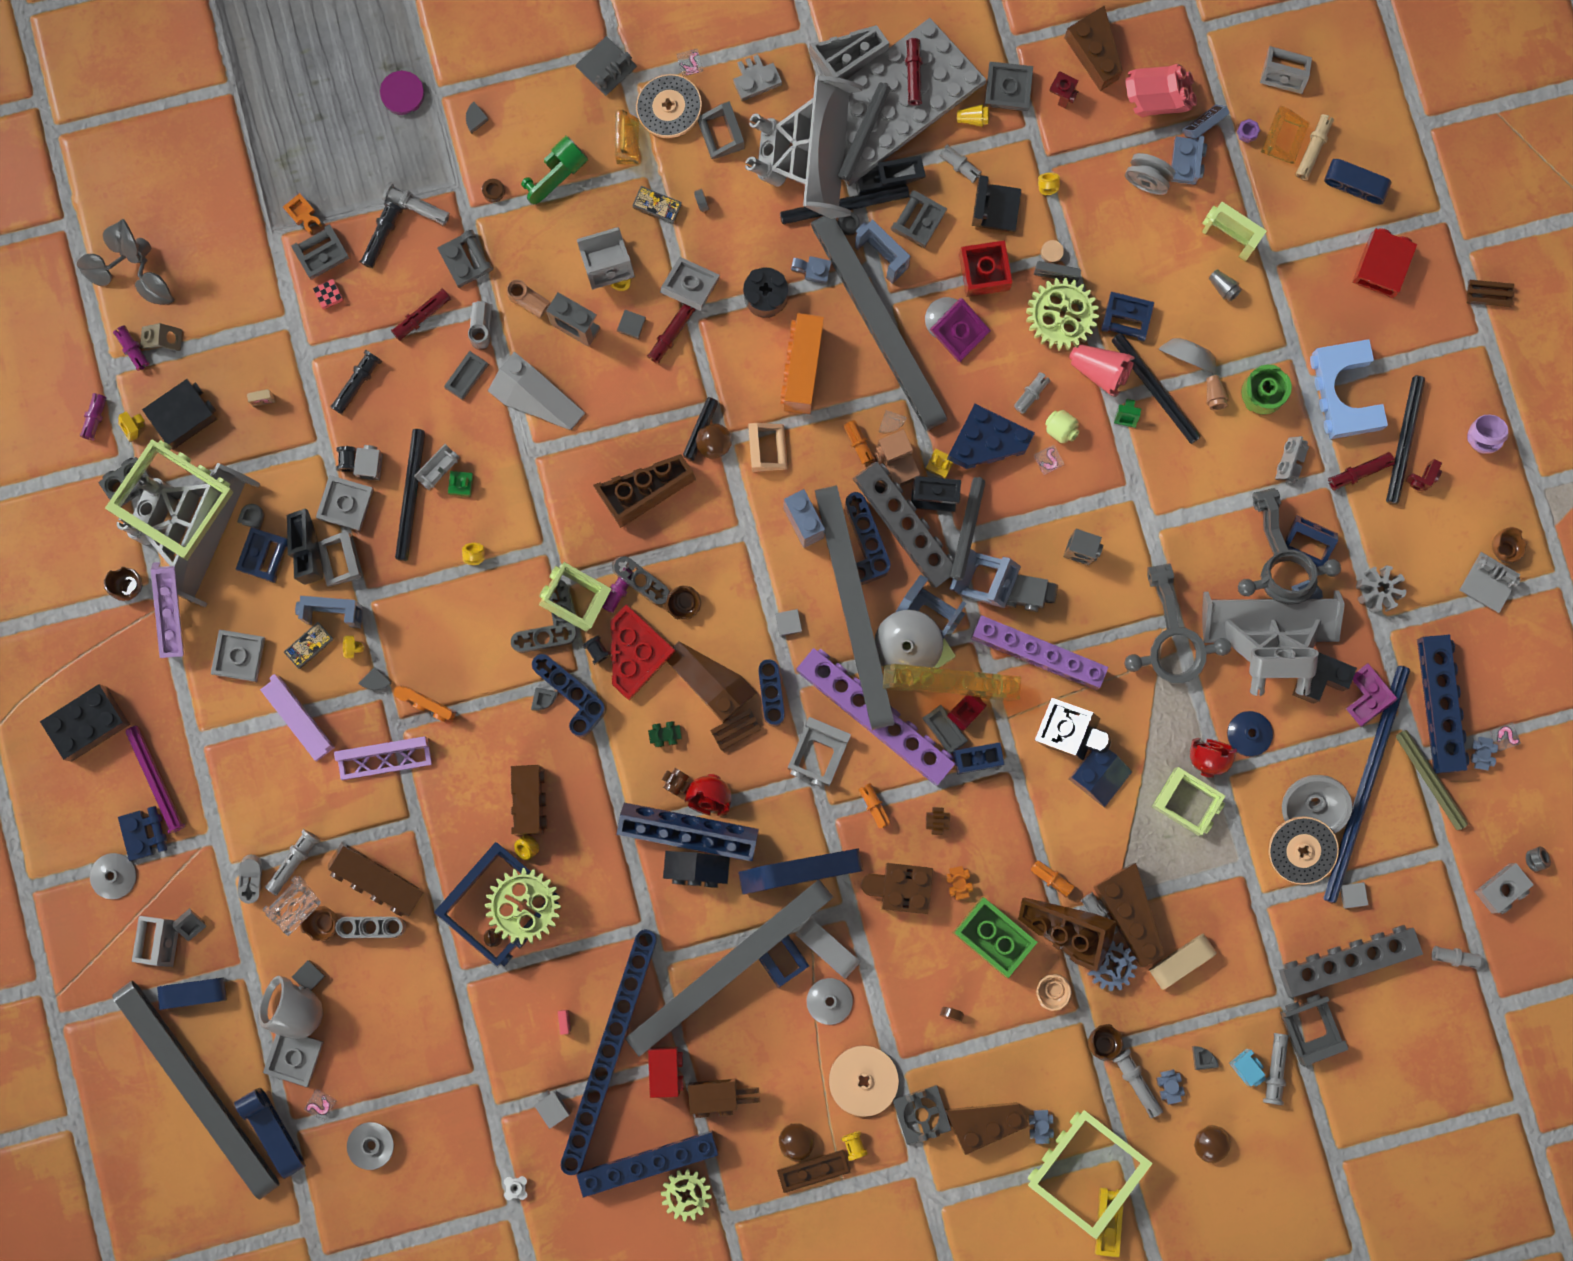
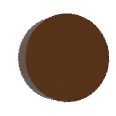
M489 179L484 182L482 193L487 201L498 202L504 197L505 189L501 181Z
M942 1007L940 1016L958 1022L963 1020L964 1014L959 1010Z

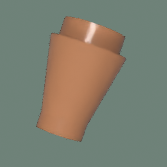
M1218 375L1208 377L1206 379L1207 405L1210 407V410L1226 408L1229 398L1223 388L1220 377Z

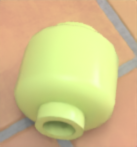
M1065 410L1054 411L1045 423L1047 433L1060 443H1066L1069 440L1071 442L1074 441L1080 432L1078 430L1079 421Z

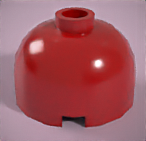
M1194 738L1192 740L1190 760L1193 766L1201 771L1202 776L1214 778V775L1226 773L1232 767L1237 752L1236 748L1231 751V745L1213 739H1207L1206 743L1200 742L1201 738Z
M708 774V776L695 779L690 784L684 801H688V807L696 812L710 815V811L718 812L717 816H723L729 812L732 796L729 786L718 775Z

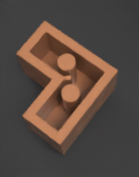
M904 430L878 441L875 456L879 465L883 463L890 472L888 477L892 482L896 481L902 487L914 482L915 476H920L912 457L913 449Z

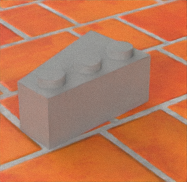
M875 25L850 32L849 35L837 38L835 36L830 38V40L820 43H810L809 54L825 76L847 80L872 60L889 49V41L878 26Z

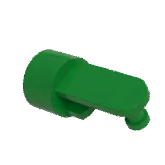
M565 135L551 149L552 152L544 158V163L551 171L541 181L534 185L530 177L522 180L521 186L529 191L527 200L531 204L540 203L571 173L574 175L588 161V157L569 136Z

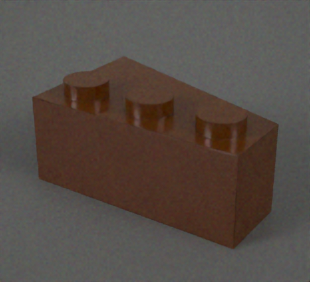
M1104 5L1068 27L1064 37L1100 91L1119 80L1122 73L1121 63Z
M540 765L511 766V794L513 799L511 814L513 815L514 827H511L512 835L544 834V829H547V815L543 816V806H546V793H542L541 784L545 783V770H541Z
M1017 1102L945 1109L965 1155L1029 1127L1024 1112Z

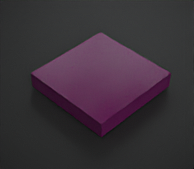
M959 298L929 329L958 362H961L991 331L963 298Z

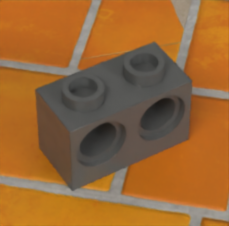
M137 457L125 460L119 469L107 472L103 475L102 480L98 482L110 500L115 494L113 492L114 484L118 482L122 484L137 462ZM146 469L143 474L153 479L148 469ZM135 485L122 506L140 495L144 490Z
M1075 529L1069 537L1063 557L1089 566L1093 560L1096 561L1101 555L1103 544H1100L1102 537Z

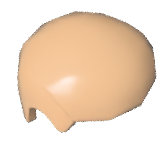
M1058 974L1045 976L1040 980L1036 990L1040 1005L1050 1011L1064 1008L1069 1003L1072 994L1069 982L1065 977Z

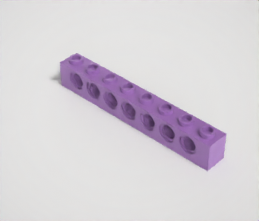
M813 648L797 667L796 672L930 782L938 786L955 765L952 761L954 759L953 756L944 749L940 752L935 748L936 743L927 735L922 737L918 734V728L910 721L906 723L899 718L901 714L893 707H891L894 724L900 727V734L897 736L890 735L888 727L872 730L866 704L862 707H857L852 701L856 695L863 696L860 680L856 677L852 680L846 675L848 671L839 663L834 665L828 660L830 656L822 649L817 651ZM820 667H827L830 670V675L827 678H821L818 675L817 670ZM838 681H844L847 684L848 689L845 692L841 693L835 689V684ZM907 739H915L918 742V748L913 751L909 750L906 747ZM932 753L936 758L933 765L926 764L923 760L924 754Z

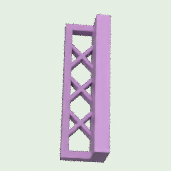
M154 562L151 567V579L160 658L181 657L184 655L175 566L161 567L160 562Z
M273 674L269 678L271 682L260 689L312 758L315 761L320 760L335 748L282 678Z
M425 736L334 752L335 761L339 764L341 780L432 765L429 740ZM424 748L426 761L415 762L410 758L416 749ZM404 751H410L407 755L403 753ZM393 753H400L405 757L399 766H393L388 762ZM388 754L385 759L380 756ZM376 756L383 761L375 770L365 766L370 757ZM365 758L362 763L357 760ZM354 760L360 765L355 773L346 774L345 761ZM408 760L412 762L411 764H405ZM385 764H387V765L390 766V767H387V768H383V766H384ZM362 768H365L366 770H368V771L360 772Z

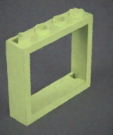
M152 439L105 509L188 561L234 492L229 488L231 484L221 477L217 480L209 476L211 471L199 464L198 467H195L190 463L192 459L179 452L176 455L170 451L172 448L170 445L162 440L157 443ZM157 453L222 493L186 547L181 546L121 508Z
M1084 1110L1082 1113L1077 1111L1069 1122L1072 1124V1127L1068 1132L1064 1130L1056 1139L1057 1147L1054 1151L1049 1149L1041 1159L1045 1163L1039 1170L1035 1168L1027 1179L1030 1181L1028 1184L1030 1188L1093 1238L1097 1239L1153 1163ZM1085 1121L1140 1162V1165L1094 1227H1091L1038 1185Z

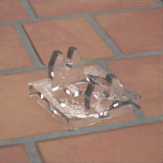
M294 876L291 880L293 883L270 907L266 905L262 909L266 916L277 924L287 936L321 904V901L300 876ZM298 891L304 893L300 898H293ZM288 903L287 911L280 916L281 909ZM300 903L298 909L292 912L294 905Z

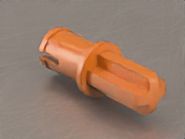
M855 420L847 422L844 428L852 442L851 447L855 448L861 464L863 465L874 460L875 457L872 455L866 442L868 439L864 438Z
M869 783L864 788L858 789L867 805L866 810H870L878 828L881 829L888 826L890 819L882 806L883 801L879 800L872 784Z
M1037 860L1031 867V872L1047 883L1046 886L1053 887L1064 895L1065 898L1073 890L1074 885H1071L1058 875V871L1054 872L1041 861Z

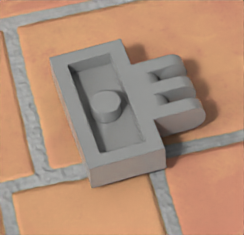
M758 54L753 56L755 65L752 64L750 58L745 59L748 68L744 67L742 61L737 62L742 76L734 78L733 83L741 101L782 85L774 63L763 67Z

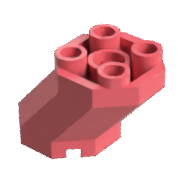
M1179 64L1167 67L1135 69L1128 72L1130 76L1126 78L1128 99L1130 103L1135 102L1137 107L1133 108L1135 114L1142 118L1149 115L1182 113L1192 110V106L1197 105V98L1192 90V84L1194 83L1193 75L1190 71L1186 72L1185 68Z

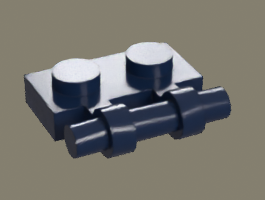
M156 806L147 808L149 817L145 819L142 811L118 817L129 861L154 855L153 845H157L159 853L168 850L166 846L167 836L163 834L160 823L162 822L161 814H158ZM152 825L153 838H149L146 826Z

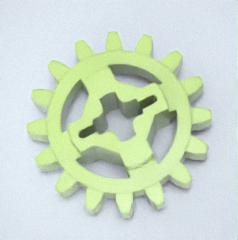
M688 1168L685 1174L677 1170V1177L670 1174L669 1179L671 1182H664L663 1186L667 1188V1191H661V1195L666 1197L662 1201V1205H669L666 1212L674 1211V1219L682 1215L683 1221H686L687 1216H691L695 1220V1213L698 1212L700 1215H703L702 1207L709 1208L710 1204L705 1200L712 1197V1194L706 1193L711 1186L703 1184L706 1180L705 1176L700 1179L698 1178L699 1171L691 1175ZM689 1179L687 1184L681 1186L675 1184L680 1180ZM696 1183L701 1188L702 1197L696 1193ZM687 1189L690 1190V1195L693 1198L683 1200V1195L680 1192H685ZM671 1193L677 1198V1206L671 1200ZM688 1205H697V1207L692 1210H684L685 1207Z

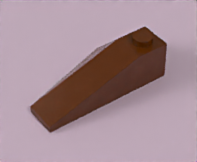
M680 641L673 646L676 652L667 662L722 723L727 721L757 693L741 675Z
M1025 897L1022 898L1018 920L1039 936L1043 935L1053 943L1052 946L1057 950L1061 949L1068 954L1070 960L1075 964L1096 972L1099 971L1112 944L1117 923L1095 913Z

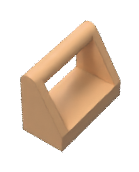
M749 423L752 472L788 469L784 424ZM776 431L778 463H760L758 432Z

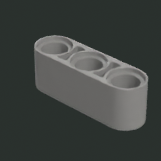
M343 917L338 920L335 929L337 934L343 938H396L404 934L406 923L400 917ZM394 920L399 924V930L395 934L389 930V924ZM346 921H350L353 925V930L349 934L343 931V924ZM369 921H373L376 924V930L372 934L366 931V924Z
M811 917L795 934L844 979L860 963L854 955Z

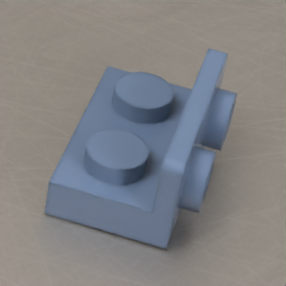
M1199 136L1198 139L1175 137L1171 166L1176 174L1171 182L1196 185L1198 179L1203 177L1204 165L1201 164L1202 157H1205L1207 150L1204 136Z

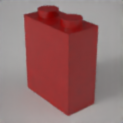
M1375 228L1369 236L1352 283L1394 298L1401 290L1417 244L1413 243L1408 237H1398L1392 235L1387 229Z

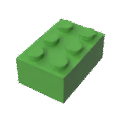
M981 897L953 931L955 936L1005 978L1011 976L1038 943L984 897Z

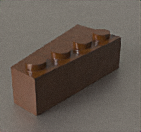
M680 454L654 463L650 467L639 468L627 475H619L611 478L612 480L604 483L599 482L593 486L619 527L622 528L694 482L696 478L692 469Z
M341 842L327 865L328 870L331 871L330 876L340 882L343 879L352 883L350 887L361 894L363 891L368 892L372 895L370 899L380 905L384 902L392 906L390 910L401 917L403 914L409 916L422 896L423 890L397 874L393 875L382 865L371 862L369 858L359 851L350 850L348 848L349 845Z

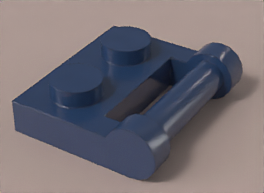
M1111 292L1101 331L1121 333L1136 337L1139 341L1144 342L1154 302ZM1116 317L1140 323L1141 328L1137 329L1112 323L1111 319Z
M251 527L236 570L276 583V573L285 548L288 547L287 539ZM271 542L277 543L268 571H261Z

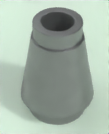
M1218 269L1209 277V280L1221 297L1229 302L1235 299L1242 290L1239 286L1240 283Z

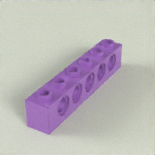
M982 615L971 637L973 641L1095 691L1100 689L1108 667Z

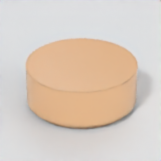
M1055 240L1047 241L1041 249L1042 259L1053 264L1059 262L1064 253L1063 246Z

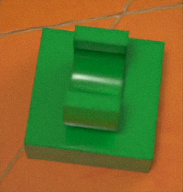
M1126 399L1125 405L1119 404L1114 424L1136 428L1141 415V408L1134 407L1135 400Z
M450 471L448 494L471 497L473 473Z

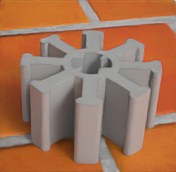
M1388 565L1379 569L1380 576L1376 571L1377 567L1371 568L1364 573L1369 581L1363 578L1356 584V589L1369 590V594H1363L1357 599L1360 604H1363L1372 597L1373 603L1369 609L1370 612L1376 613L1382 610V603L1386 608L1385 611H1389L1398 606V603H1395L1392 597L1399 600L1406 595L1405 589L1393 588L1394 584H1399L1405 580L1403 575L1399 574L1390 581L1389 575L1393 567ZM1383 586L1385 590L1379 592L1377 588Z

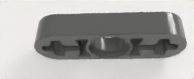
M621 556L613 561L612 570L614 574L654 604L666 602L669 594L668 588L631 558ZM626 561V567L630 571H633L634 568H636V571H634L632 574L628 573L627 571L620 572V566L618 564L619 562L624 563ZM638 574H643L646 577V584L643 587H639L635 583V578ZM650 586L655 590L662 589L661 595L663 597L655 599L656 594L653 591L648 590L646 593L645 590Z

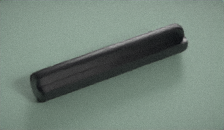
M711 397L706 399L684 450V458L691 461L695 459L698 452L696 443L698 431L710 424L718 405L716 399Z

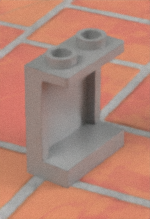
M619 227L577 239L592 290L635 277Z

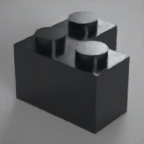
M1319 652L1316 675L1311 680L1310 694L1305 695V689L1303 695L1297 694L1295 692L1296 684L1292 695L1314 704L1320 701L1326 685L1342 692L1348 690L1357 668Z
M665 851L663 879H672V884L686 885V881H688L687 885L701 886L702 882H705L704 887L718 888V883L728 884L730 857L695 852Z

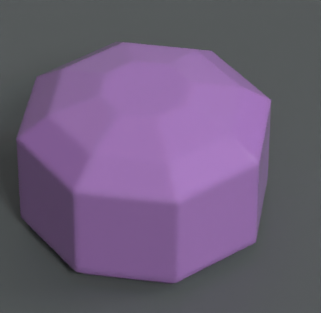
M1251 119L1242 121L1237 130L1239 139L1246 143L1256 140L1260 132L1258 123Z

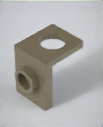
M161 323L144 326L141 331L140 348L164 347L180 351L182 329ZM169 331L175 334L176 341L174 344H170L167 341V333Z

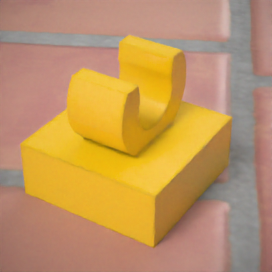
M127 411L120 414L118 425L129 442L137 439L138 430L144 427L143 423L145 420L142 415L137 414L131 418Z
M935 448L925 470L946 479L953 462L947 460L948 454Z

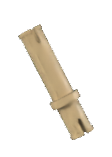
M1322 114L1320 116L1315 131L1310 135V143L1295 173L1296 177L1302 175L1300 177L1302 180L1309 179L1321 148L1328 140L1327 135L1334 122L1332 117L1328 120L1329 115Z

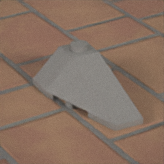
M515 352L501 366L488 389V392L505 406L518 409L526 414L539 417L568 430H572L585 415V412Z

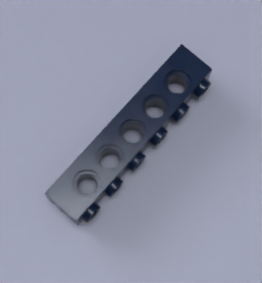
M1450 634L1421 637L1417 639L1433 770L1436 774L1465 771L1469 765V755L1465 752L1466 732L1462 730L1461 723L1464 714L1463 709L1459 707L1458 700L1461 696L1459 685L1456 684L1458 667L1453 660L1455 644L1451 640ZM1436 653L1441 655L1443 659L1441 665L1435 662L1434 656ZM1438 676H1442L1445 679L1444 687L1439 686L1437 682ZM1442 698L1448 702L1447 710L1443 709L1440 705ZM1444 721H1448L1450 723V732H1446L1444 730ZM1448 743L1454 747V753L1452 755L1448 754L1446 751V745Z
M624 802L619 817L617 835L753 861L759 829Z
M711 1130L579 1171L576 1176L582 1196L587 1197L718 1156L719 1152Z

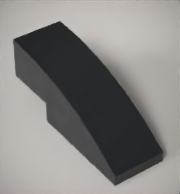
M920 155L878 163L876 167L855 182L858 195L906 185L925 178L922 157Z
M302 509L288 514V556L293 558L294 579L304 585L324 579L319 543L308 510Z

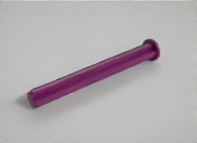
M138 726L128 728L126 735L169 828L168 834L183 829L185 824H182Z

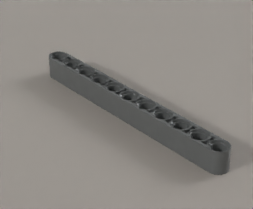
M822 216L811 222L816 237L924 429L929 431L946 422L947 418L941 405L836 219Z
M835 485L815 490L822 525L825 528L824 533L871 729L875 730L894 725V719L838 487Z
M817 880L640 1025L625 1040L640 1057L834 897L823 883Z
M131 980L112 995L115 1003L253 1195L261 1200L278 1187L280 1183L275 1174L141 988Z

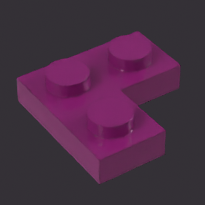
M1367 663L1353 677V682L1364 695L1346 709L1360 727H1363L1398 700V698Z

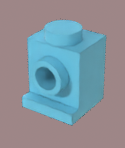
M1245 1049L1229 1064L1246 1085H1254L1256 1087L1266 1079L1265 1074L1261 1070L1264 1067L1256 1057L1251 1058L1254 1054L1252 1050Z

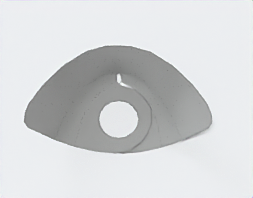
M1173 338L1159 348V350L1215 375L1217 374L1215 356L1210 350L1182 338Z

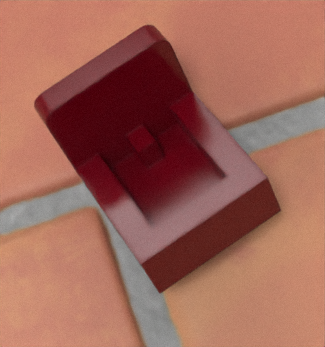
M1061 71L1058 72L1049 91L1059 96L1058 105L1066 108L1069 102L1073 104L1079 91L1076 90L1079 80Z
M1433 459L1427 464L1422 477L1412 473L1407 477L1406 482L1410 483V486L1415 490L1426 491L1432 487L1434 482L1436 483L1442 474V470H1440L1442 462Z
M969 691L949 712L947 717L964 731L987 705L978 695Z

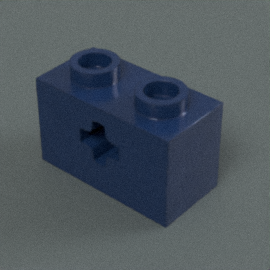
M1000 742L955 750L953 752L957 775L1005 765Z

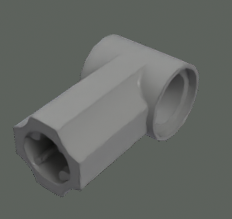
M481 301L472 304L471 323L468 331V337L472 346L479 350L486 348L490 343L489 334L492 304ZM478 333L485 335L481 340H475L474 336Z

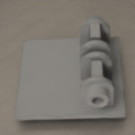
M1480 552L1459 591L1499 613L1513 587L1519 584L1521 574Z

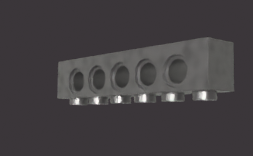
M878 462L872 463L852 478L923 576L928 579L927 581L931 587H938L951 577L954 559L951 555H946L943 552L941 541L936 536L932 537L929 533L930 527L923 518L919 519L915 514L917 509L909 499L907 501L901 494L903 490L896 481L892 482L888 477L890 472L883 463L880 465ZM877 481H882L885 485V490L881 494L875 490ZM891 499H895L898 502V509L895 512H892L888 507ZM905 517H908L912 522L908 530L902 527V520ZM919 535L925 539V544L922 548H918L915 544V539ZM932 553L938 557V563L935 566H931L928 561Z
M1405 925L1392 928L1393 933L1384 935V932L1371 935V940L1369 941L1355 940L1349 943L1350 947L1341 950V947L1338 946L1328 949L1327 955L1319 956V953L1305 957V962L1298 964L1296 960L1284 964L1285 968L1279 970L1287 997H1296L1423 955L1415 929L1406 928ZM1391 940L1397 942V950L1395 952H1391L1389 949ZM1370 947H1373L1376 951V956L1372 960L1367 956V950ZM1348 954L1354 957V964L1350 967L1345 962ZM1327 961H1330L1333 965V970L1329 974L1324 971V964ZM1305 968L1311 971V978L1308 981L1302 978V971Z

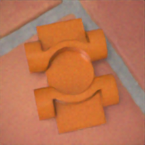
M963 866L950 868L949 874H946L947 883L952 882L953 886L949 888L950 896H955L956 900L970 897L969 892H973L972 883H966V879L970 878L969 870H963Z

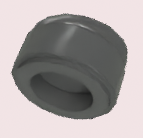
M1539 846L1526 853V863L1531 870L1537 872L1550 867V856L1545 848Z

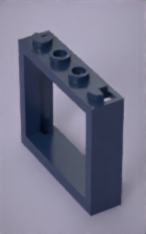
M495 842L434 913L498 968L500 965L505 967L513 958V955H511L512 951L516 947L520 949L523 946L520 944L519 938H516L513 944L510 942L499 956L496 957L447 915L498 856L520 874L522 869L525 868L526 874L530 875L531 871ZM537 912L534 914V916L537 918L541 917V915ZM531 918L523 928H530L533 925V919Z

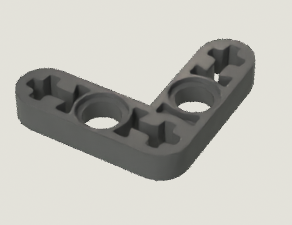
M560 580L558 584L561 588H564L561 591L562 600L567 598V602L559 601L555 604L565 606L569 612L573 613L568 586L563 580ZM553 592L550 598V601L552 602L554 600L558 601V597L555 592ZM552 613V626L516 632L511 637V646L515 651L525 653L569 645L576 639L575 625ZM564 628L572 632L568 640H565L562 636L556 637L558 642L554 643L552 630H556V634L563 633ZM541 632H547L550 635V640L547 644L538 643L537 637ZM529 634H533V641L536 646L531 647V642L524 643L523 648L515 645V642L519 641L520 636L524 640L531 639Z

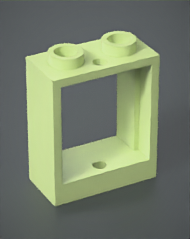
M565 562L559 567L555 566L549 576L552 581L549 586H544L539 595L542 598L539 606L578 628L588 631L592 628L611 588ZM562 575L596 593L583 619L550 601Z
M1177 767L1172 771L1152 808L1197 836H1200L1203 833L1207 834L1212 828L1214 822L1211 820L1215 813L1219 814L1225 805V802H1223L1225 795ZM1181 780L1213 798L1198 826L1165 807Z

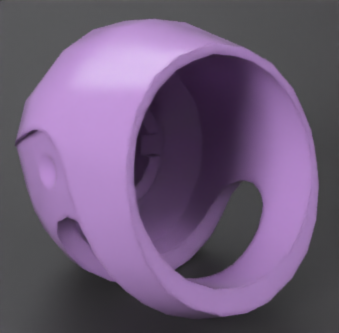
M1490 414L1480 416L1471 424L1468 430V442L1477 452L1491 454L1499 450L1507 440L1508 426L1498 416Z

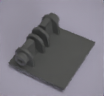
M606 36L575 67L607 96L637 65L631 60L632 57L628 52L623 53Z

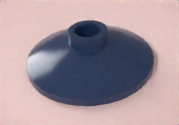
M1246 711L1236 715L1231 720L1227 729V737L1232 748L1237 749V753L1252 757L1262 754L1269 748L1273 738V730L1270 722L1262 714ZM1249 729L1255 731L1254 737L1248 735Z

